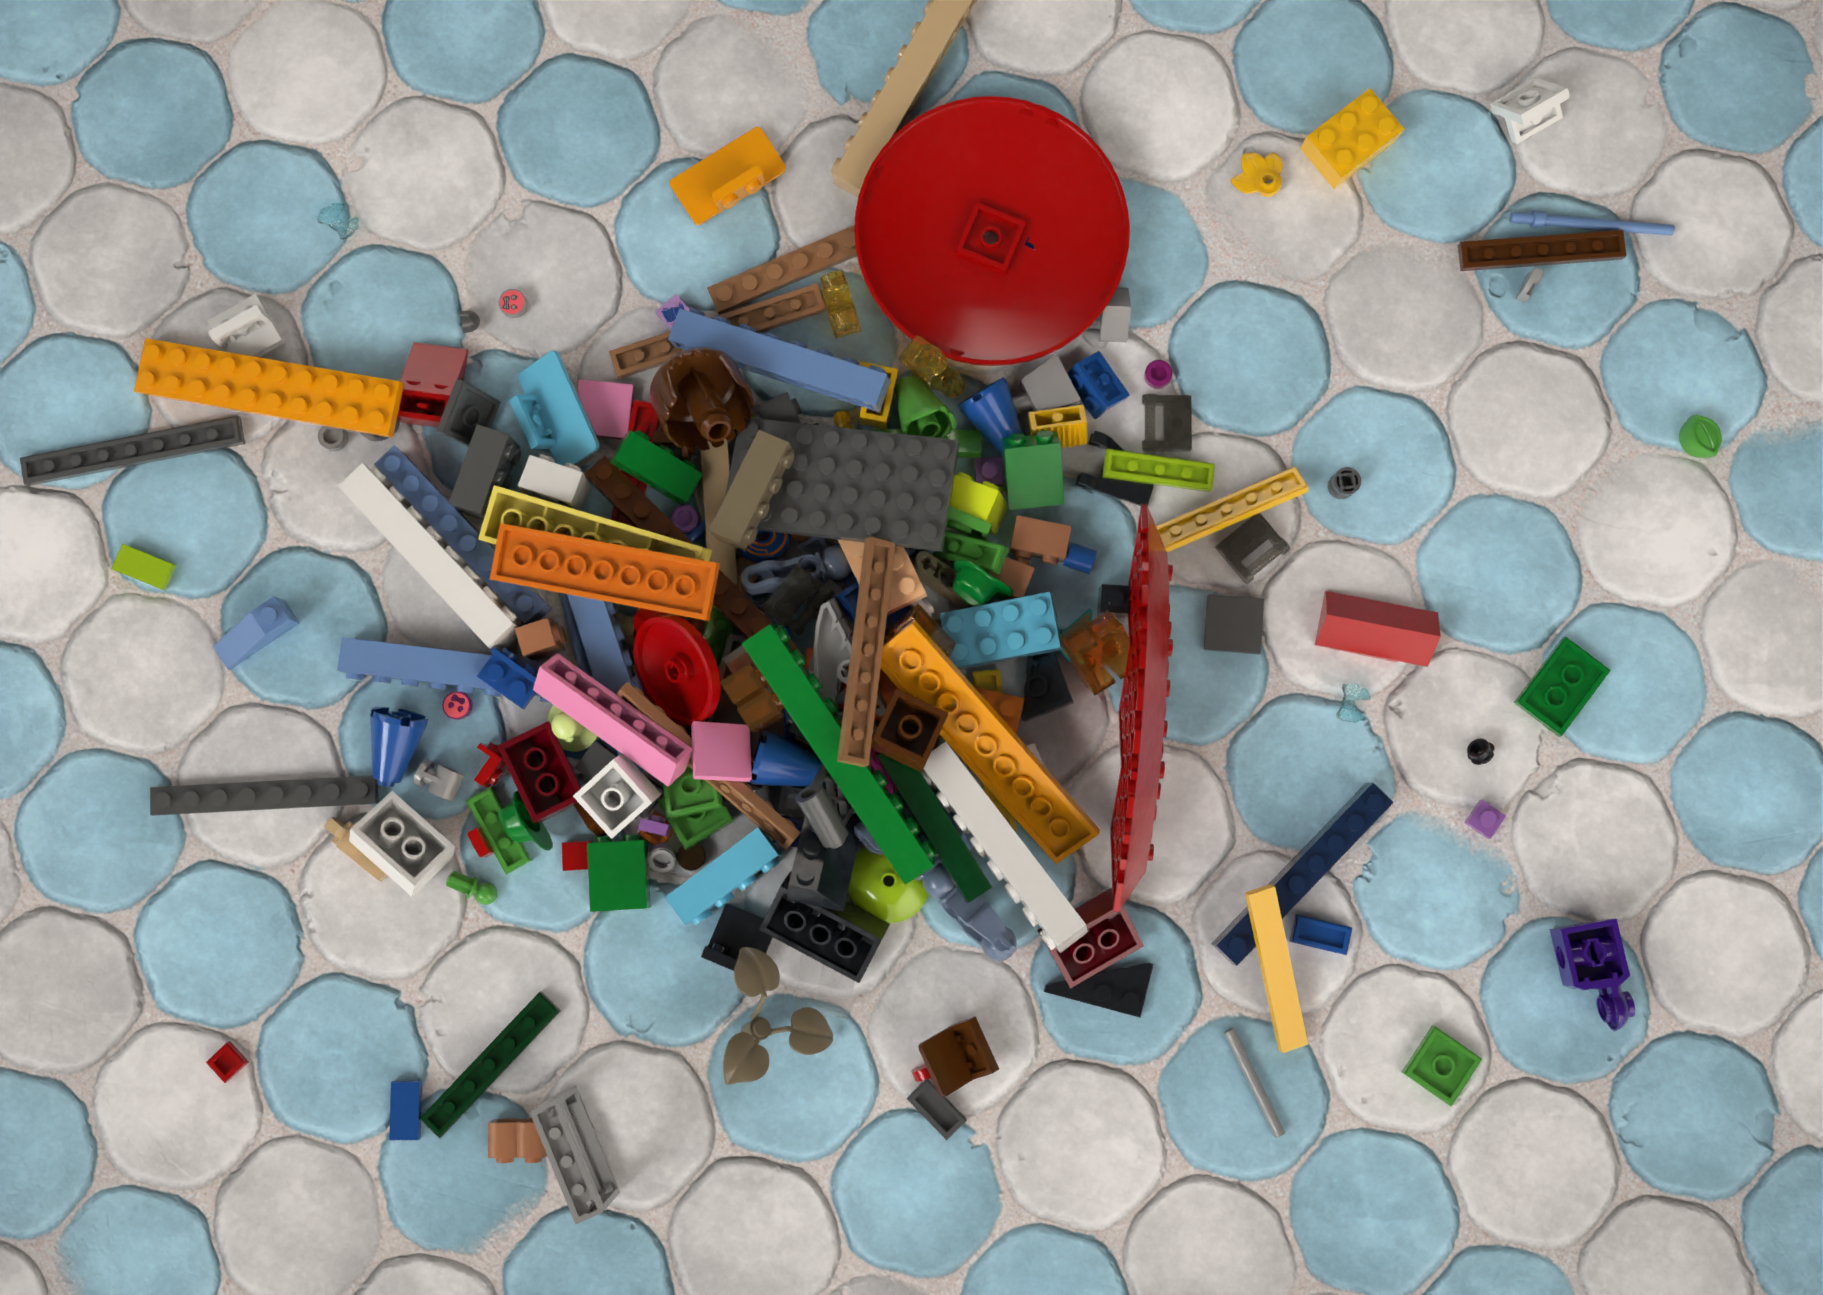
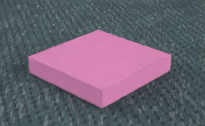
M579 379L577 394L596 437L624 438L628 432L635 388L633 384Z
M694 721L691 725L693 779L750 782L752 779L749 725Z

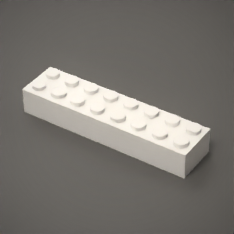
M362 463L338 485L342 492L487 647L491 649L494 647L501 651L503 647L508 649L518 640L515 628L521 627L523 621L506 605L502 606L505 602L487 585L483 586L486 582L468 565L465 567L467 562L448 545L449 543L412 506L402 493L394 487L375 466L370 469Z
M945 741L933 750L921 771L931 790L934 791L936 789L938 791L936 797L948 814L952 811L954 812L955 816L952 818L965 836L970 833L973 837L970 839V842L981 858L988 857L990 860L987 862L989 869L998 881L1004 878L1007 882L1004 887L1016 904L1020 901L1025 907L1022 910L1032 926L1035 927L1038 924L1041 927L1042 931L1039 933L1051 950L1056 947L1061 953L1088 932L1085 922Z

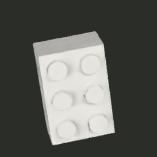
M393 791L350 829L349 842L411 897L453 858L455 846Z

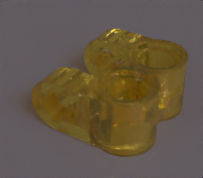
M839 270L823 275L820 278V290L835 339L862 332L844 272Z
M915 336L899 356L901 363L911 370V375L918 377L930 390L933 389L948 398L957 397L963 392L965 388L964 379L956 370L947 365L948 360L944 353L925 339Z

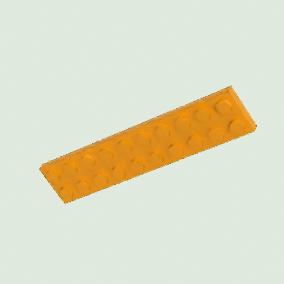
M145 338L134 392L393 438L404 383Z
M915 620L883 644L881 669L902 692L949 713L940 735L1055 864L1099 835L1100 829Z

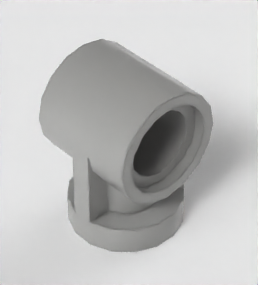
M425 759L418 767L413 783L419 787L428 784V792L453 802L465 775L442 765H438L437 769H434V762Z

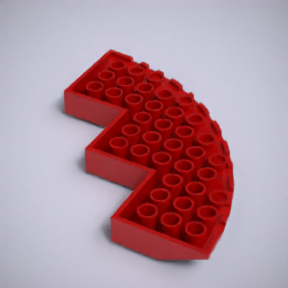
M1141 504L1128 581V586H1130L1129 612L1127 615L1129 650L1118 709L1121 768L1110 826L1113 912L1120 911L1145 874L1147 862L1153 861L1154 844H1151L1157 813L1156 802L1160 799L1161 792L1159 779L1164 778L1165 762L1161 761L1163 757V738H1166L1168 722L1165 720L1166 697H1169L1170 680H1167L1169 672L1168 656H1172L1173 639H1169L1172 629V623L1169 621V581L1172 580L1173 565L1168 564L1167 551L1147 504Z

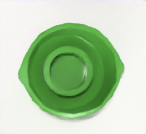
M1695 414L1689 417L1681 427L1679 442L1683 450L1690 456L1711 458L1718 454L1722 442V434L1719 426L1712 419Z

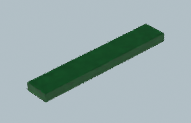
M881 753L876 755V759L927 841L935 850L937 857L965 902L969 903L991 889V884L921 772Z
M540 991L419 1119L439 1138L443 1137L561 1010Z

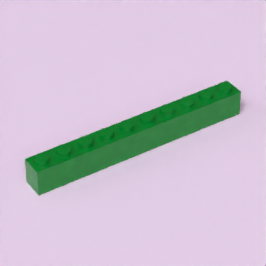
M775 622L771 623L741 644L906 885L934 867L936 861L934 858L936 856L935 850L928 841H922L918 835L920 829L912 817L907 819L901 810L904 808L902 801L896 793L891 795L885 786L888 782L879 769L875 771L870 762L869 766L866 767L837 762L842 721L836 714L839 712V709L831 697L826 699L820 689L823 686L814 673L809 674L805 668L806 660L798 649H792L788 643L790 636L781 624L777 626Z

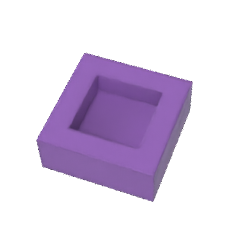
M1002 457L975 458V482L982 484L983 481H987L998 487L1004 485Z
M1479 800L1464 823L1485 838L1491 839L1506 815L1486 801Z
M649 815L648 820L640 818L638 830L669 837L671 826L665 824L666 818Z

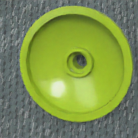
M865 846L856 854L848 889L850 898L855 906L888 923L904 921L922 908L929 895L923 887L922 880L917 881L915 878L905 885L884 854L872 853ZM890 875L894 878L892 886L884 884L883 879L885 876Z

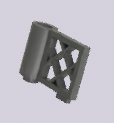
M822 763L810 786L803 789L796 796V802L822 845L826 848L831 847L835 849L845 843L848 836L845 826L851 815L856 812L838 785V797H836V783ZM823 781H826V791L822 786ZM837 803H839L840 815L837 811Z

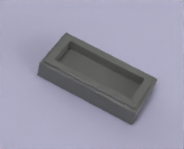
M929 1079L924 1080L907 1097V1100L946 1141L967 1121L946 1097H941L938 1094L935 1085Z

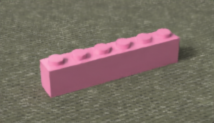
M558 653L539 667L533 688L536 693L666 786H670L685 772L693 751L691 747Z

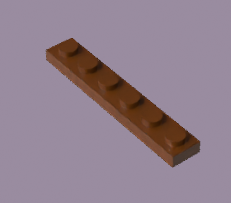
M1615 230L1464 241L1458 244V254L1461 272L1623 260L1626 257L1624 231Z

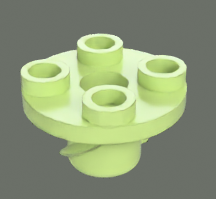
M555 705L551 707L547 721H550L552 731L564 750L572 752L582 751L598 740L599 737Z

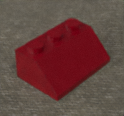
M550 721L497 746L533 823H541L578 803L573 795L581 789V786L558 738L552 731Z
M1111 888L1075 908V911L1087 926L1088 932L1061 953L1056 947L1051 950L1045 943L1070 988L1144 946L1124 906L1119 912H1113Z

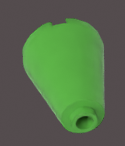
M907 376L902 378L895 388L902 434L949 439L947 435L951 430L954 432L956 429V419L952 411L918 377Z

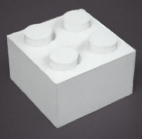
M539 454V457L529 455L518 483V487L523 494L582 511L591 488L580 467L570 463H566L565 466L557 464L553 458Z
M621 753L575 793L573 797L612 839L654 802L661 793L637 766Z

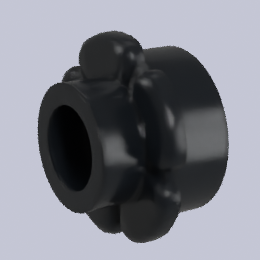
M1476 739L1467 747L1468 759L1475 765L1486 764L1494 757L1493 751L1495 747L1485 739Z

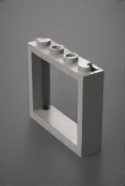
M574 1086L549 1097L529 1112L574 1222L578 1224L603 1213L620 1193V1190L577 1086ZM574 1094L576 1101L569 1104L568 1098ZM552 1109L555 1113L554 1117H551L549 1113ZM610 1182L613 1190L605 1194L606 1191L603 1184Z

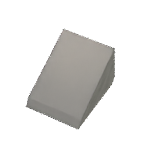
M1117 288L1112 299L1100 315V342L1127 343L1131 312L1129 288Z

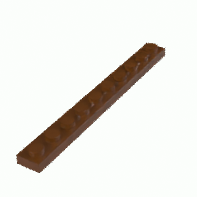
M606 456L602 457L584 473L586 479L634 527L694 544L616 466L609 463L610 460ZM719 569L713 606L746 639H749L773 623ZM789 639L788 643L790 644L792 649H798V647Z

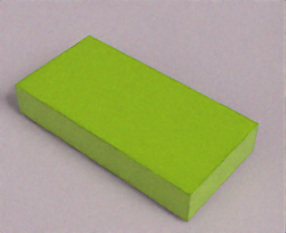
M122 544L111 569L165 591L177 565Z

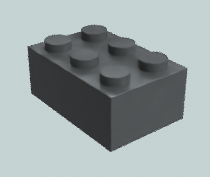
M476 425L448 502L459 512L484 520L493 486L505 489L510 488L512 483V476L510 474L513 466H517L520 461L521 450H519L520 446L509 434Z

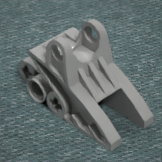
M834 597L820 607L816 622L814 649L807 671L809 674L814 673L823 686L820 690L826 699L831 697L837 707H839V704L845 703L846 689L841 691L842 682L847 684L849 671L847 666L850 663L853 635L851 636L852 630L846 618H842L843 612ZM878 685L876 704L879 705L875 709L878 716L884 715L888 707L881 693L880 685ZM844 708L839 709V712L836 713L839 718L843 717ZM878 722L874 723V726H873V733H874V734H875V732H876V730H877V728H878V726H879V723H878Z

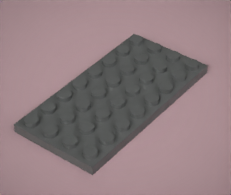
M755 418L746 419V428L741 433L737 432L726 494L758 430L789 442L794 450V461L789 469H785L781 477L782 485L778 493L773 494L769 502V512L764 519L760 520L756 528L757 530L864 543L866 538L872 536L893 542L898 547L943 552L959 452V440Z

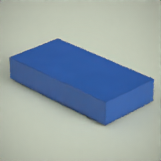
M1295 914L1289 942L1347 955L1352 927Z
M422 1081L391 1082L389 1140L421 1139V1120L419 1118L421 1117Z

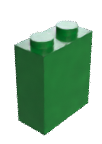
M1043 430L1034 435L1017 433L1007 438H1002L1005 491L1009 510L1064 504L1061 442L1058 433Z
M623 835V841L612 842L609 836L595 837V843H587L590 912L651 908L648 840H640V835Z

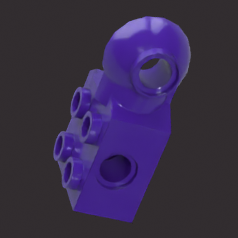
M1601 919L1550 929L1562 985L1579 990L1598 989L1599 996H1597L1596 1004L1601 1019L1614 1032L1621 1029L1627 1023L1629 1017L1635 1016V1004L1631 994L1628 991L1622 992L1621 984L1630 977V972L1617 919Z

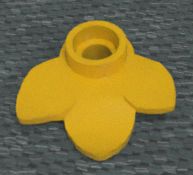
M1255 152L1242 155L1241 167L1243 172L1230 180L1231 184L1245 194L1258 192L1264 197L1274 196L1282 186L1280 173L1283 169V163L1281 158L1274 152L1268 154L1265 158ZM1267 180L1272 181V182L1269 183V184L1264 183V181H1267Z

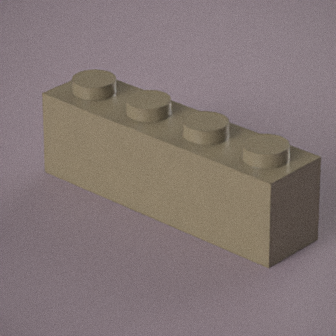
M758 430L709 528V531L716 539L744 551L748 544L751 545L757 536L756 528L760 520L767 516L770 508L769 502L773 494H777L782 485L781 477L785 469H789L794 461V450L789 442Z

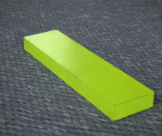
M1106 449L1102 477L1211 492L1215 464Z

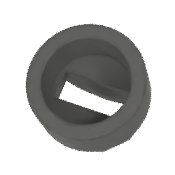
M470 310L459 311L463 333L473 332L479 327L480 318L475 312Z

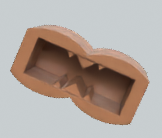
M532 1118L493 1119L488 1123V1158H496V1163H511L514 1161V1158H525V1163L542 1162V1158L547 1156Z

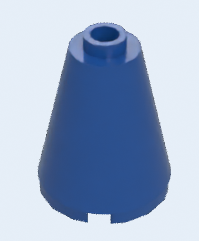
M1004 377L957 405L959 411L1002 456V438H1007L1017 433L1024 434L1008 383Z
M374 707L371 709L370 714L372 777L378 780V785L394 787L395 783L402 781L427 727L428 719H425L426 716L409 710L399 709L397 712L389 711L390 707Z
M764 728L762 735L768 737L767 740L761 739L752 770V774H756L757 778L752 777L750 784L810 786L822 765L817 754Z

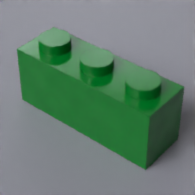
M630 430L626 433L609 463L680 505L687 503L703 473L697 470L698 466L686 459H683V461L673 456L674 452L666 446L659 445L658 447L649 441L650 437L641 431L636 430L633 432Z

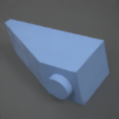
M273 596L247 614L213 648L226 668L231 670L298 625L299 621L285 600Z

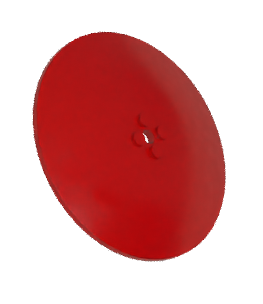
M983 96L956 100L931 109L906 124L886 143L872 162L864 178L855 211L854 233L858 263L864 282L880 310L898 330L921 347L939 356L972 365L1003 366L1029 362L1051 354L1078 338L1096 321L1112 299L1120 283L1129 250L1130 223L1126 198L1120 180L1104 152L1087 133L1061 114L1042 105L1011 97ZM987 232H994L999 240L994 244H988L984 241L983 236Z

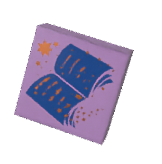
M675 294L655 312L668 328L672 330L679 308L689 311V308Z

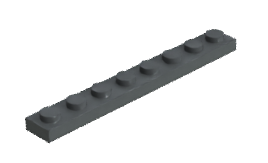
M372 776L150 787V815L378 804V780Z

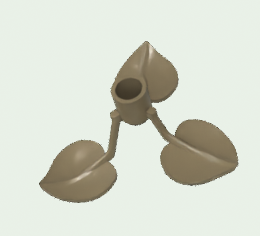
M741 948L734 968L735 984L744 995L756 997L761 994V998L754 1012L750 1015L751 1021L744 1024L741 1032L731 1037L727 1043L723 1060V1073L726 1085L753 1082L766 1074L769 1067V1054L766 1048L758 1044L769 1035L791 1032L789 1036L790 1047L803 1055H813L822 1052L833 1042V1033L828 1022L814 1008L803 1007L795 1011L791 1016V1026L774 1029L770 1027V1023L765 1018L758 1017L767 998L766 991H772L778 987L780 973L776 963L766 953L755 948Z

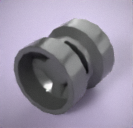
M1350 467L1341 468L1328 481L1329 493L1337 499L1349 498L1361 486L1360 474Z

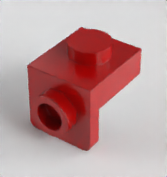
M492 742L488 745L479 743L477 748L490 757L474 781L483 787H490L491 784L496 785L503 776L504 771H502L505 762L497 745Z

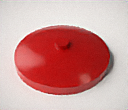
M660 614L645 621L640 626L635 637L634 662L639 681L648 699L653 705L661 707L665 711L666 716L676 724L691 726L694 721L702 722L706 720L717 708L721 686L718 666L705 638L690 622L675 614Z

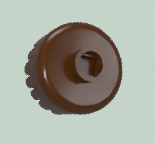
M709 347L687 349L669 358L653 377L649 392L652 408L668 439L673 441L676 446L680 448L685 447L688 450H695L693 443L698 449L705 451L710 449L708 441L713 447L717 448L724 444L725 438L727 441L733 440L735 438L734 428L738 433H741L746 428V419L750 420L752 418V408L755 405L752 391L735 361L725 352Z

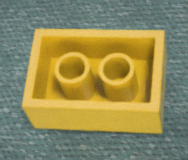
M1369 88L1305 138L1300 149L1332 188L1335 189L1394 144L1405 129L1373 90Z

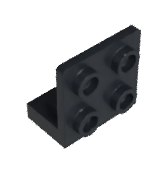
M729 903L725 904L710 942L705 946L701 957L734 971L741 948L750 947L767 953L773 937L759 930L765 918Z

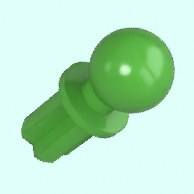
M452 871L447 878V887L466 894L465 897L468 899L472 894L475 895V899L480 904L489 905L497 898V889L492 883L484 882L477 884V877L472 879L456 871Z

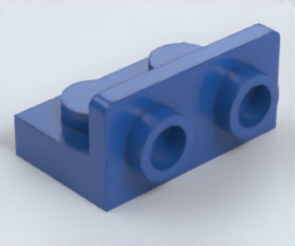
M1100 351L1077 362L1067 372L1086 410L1094 419L1101 417L1107 410L1125 401L1130 396Z
M493 647L490 651L493 655L477 677L525 710L536 694L533 688L538 671L527 663L522 667L515 662L518 656L505 647L501 651Z

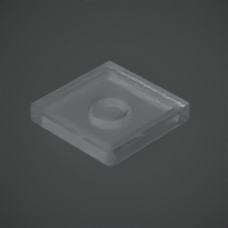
M801 954L793 1012L803 1007H811L818 1010L823 1016L850 1019L855 981L813 958Z

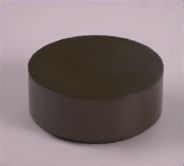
M696 844L688 850H685L682 845L677 852V861L685 870H697L705 863L706 853L700 844Z

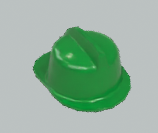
M957 560L954 563V570L957 574L952 589L968 604L980 606L986 604L992 597L1006 599L1013 596V591L1008 585L988 574L978 565L966 560Z
M517 790L513 793V802L498 812L504 831L514 841L522 843L533 840L540 848L550 851L553 848L550 834L542 822L533 823Z

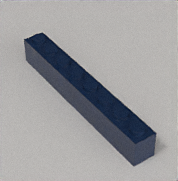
M1373 782L1365 783L1269 883L1275 886L1282 919L1394 803ZM1248 906L1211 943L1231 964L1236 966L1256 947Z

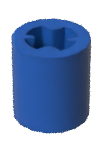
M1071 542L1063 566L1090 574L1097 551Z

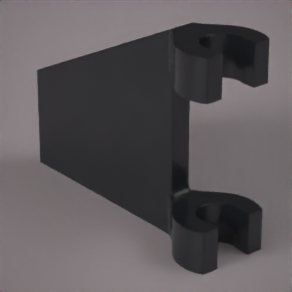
M1094 431L1090 436L1088 442L1090 446L1124 451L1111 437L1102 432ZM1104 461L1098 479L1084 472H1081V475L1077 477L1075 484L1077 487L1094 490L1141 506V504H1147L1148 506L1154 487L1153 484L1103 478Z

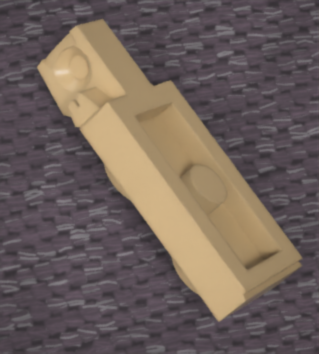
M331 817L324 827L335 836L332 842L378 881H382L387 874L349 842L350 829L355 824L347 821L344 825L337 818L333 819Z

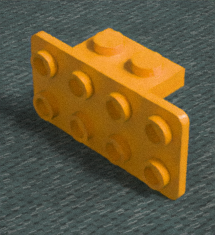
M755 127L670 180L669 184L694 224L699 226L724 210L734 207L743 198L758 192L764 185L786 172V165L760 127Z

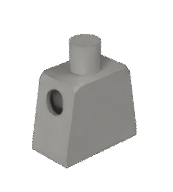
M1057 354L1023 377L1019 385L1023 394L1012 398L1017 414L1030 408L1034 412L1076 406L1081 401Z

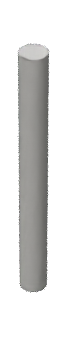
M1234 1028L1225 1031L1224 1035L1275 1138L1284 1135L1285 1131Z

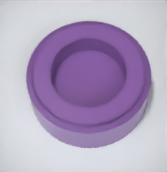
M681 505L673 510L671 522L683 534H688L698 526L699 516L691 506Z

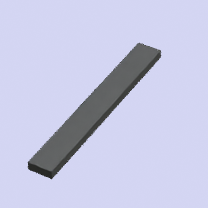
M233 416L21 457L20 463L24 485L32 486L244 445L245 440L241 418Z

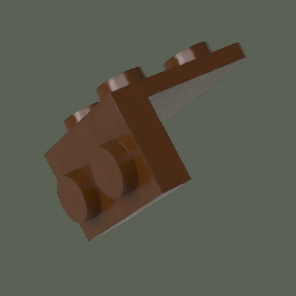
M976 1016L952 1024L921 1042L918 1046L937 1092L941 1097L950 1095L974 1079L993 1074L999 1070Z

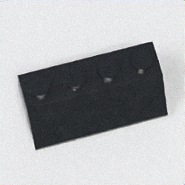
M835 789L836 797H838V790ZM837 803V811L840 815L839 803ZM857 813L851 815L845 826L848 831L845 843L835 849L824 847L807 818H804L788 884L787 900L844 912L859 839L854 833V826L861 822Z
M790 871L781 884L759 930L860 983L890 924L846 901L844 912L787 900L788 884L791 876Z

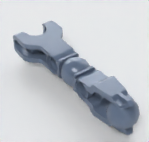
M836 545L826 548L821 555L819 552H815V555H802L786 561L766 560L748 566L742 572L741 582L746 590L745 595L761 611L780 606L793 595L816 588L821 582L825 584L827 578L833 581L842 580L849 576L852 569L841 546ZM904 547L910 560L922 551L928 552L931 555L935 552L915 548L909 550L907 547ZM807 569L816 570L812 574L803 573ZM753 575L762 577V580L756 583L749 582L750 577ZM766 593L764 600L759 602L753 600L754 595Z
M893 792V794L896 793L902 801L904 808H902L901 810L903 811L907 819L910 817L913 818V816L909 812L908 808L904 804L899 794L897 792ZM858 822L854 826V833L870 852L880 855L884 854L863 822ZM918 833L922 841L926 842V840ZM936 855L934 857L936 860L934 867L918 876L916 880H922L927 894L940 899L938 903L958 924L962 932L982 946L986 956L995 961H1004L1010 958L1017 950L1016 936L1013 931L1004 926L992 907L980 897L966 903L942 863H939L940 860Z

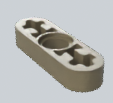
M925 551L919 552L910 560L922 583L961 609L974 606L965 602L953 591L952 586L957 574L954 569ZM940 575L947 577L950 587L942 583Z

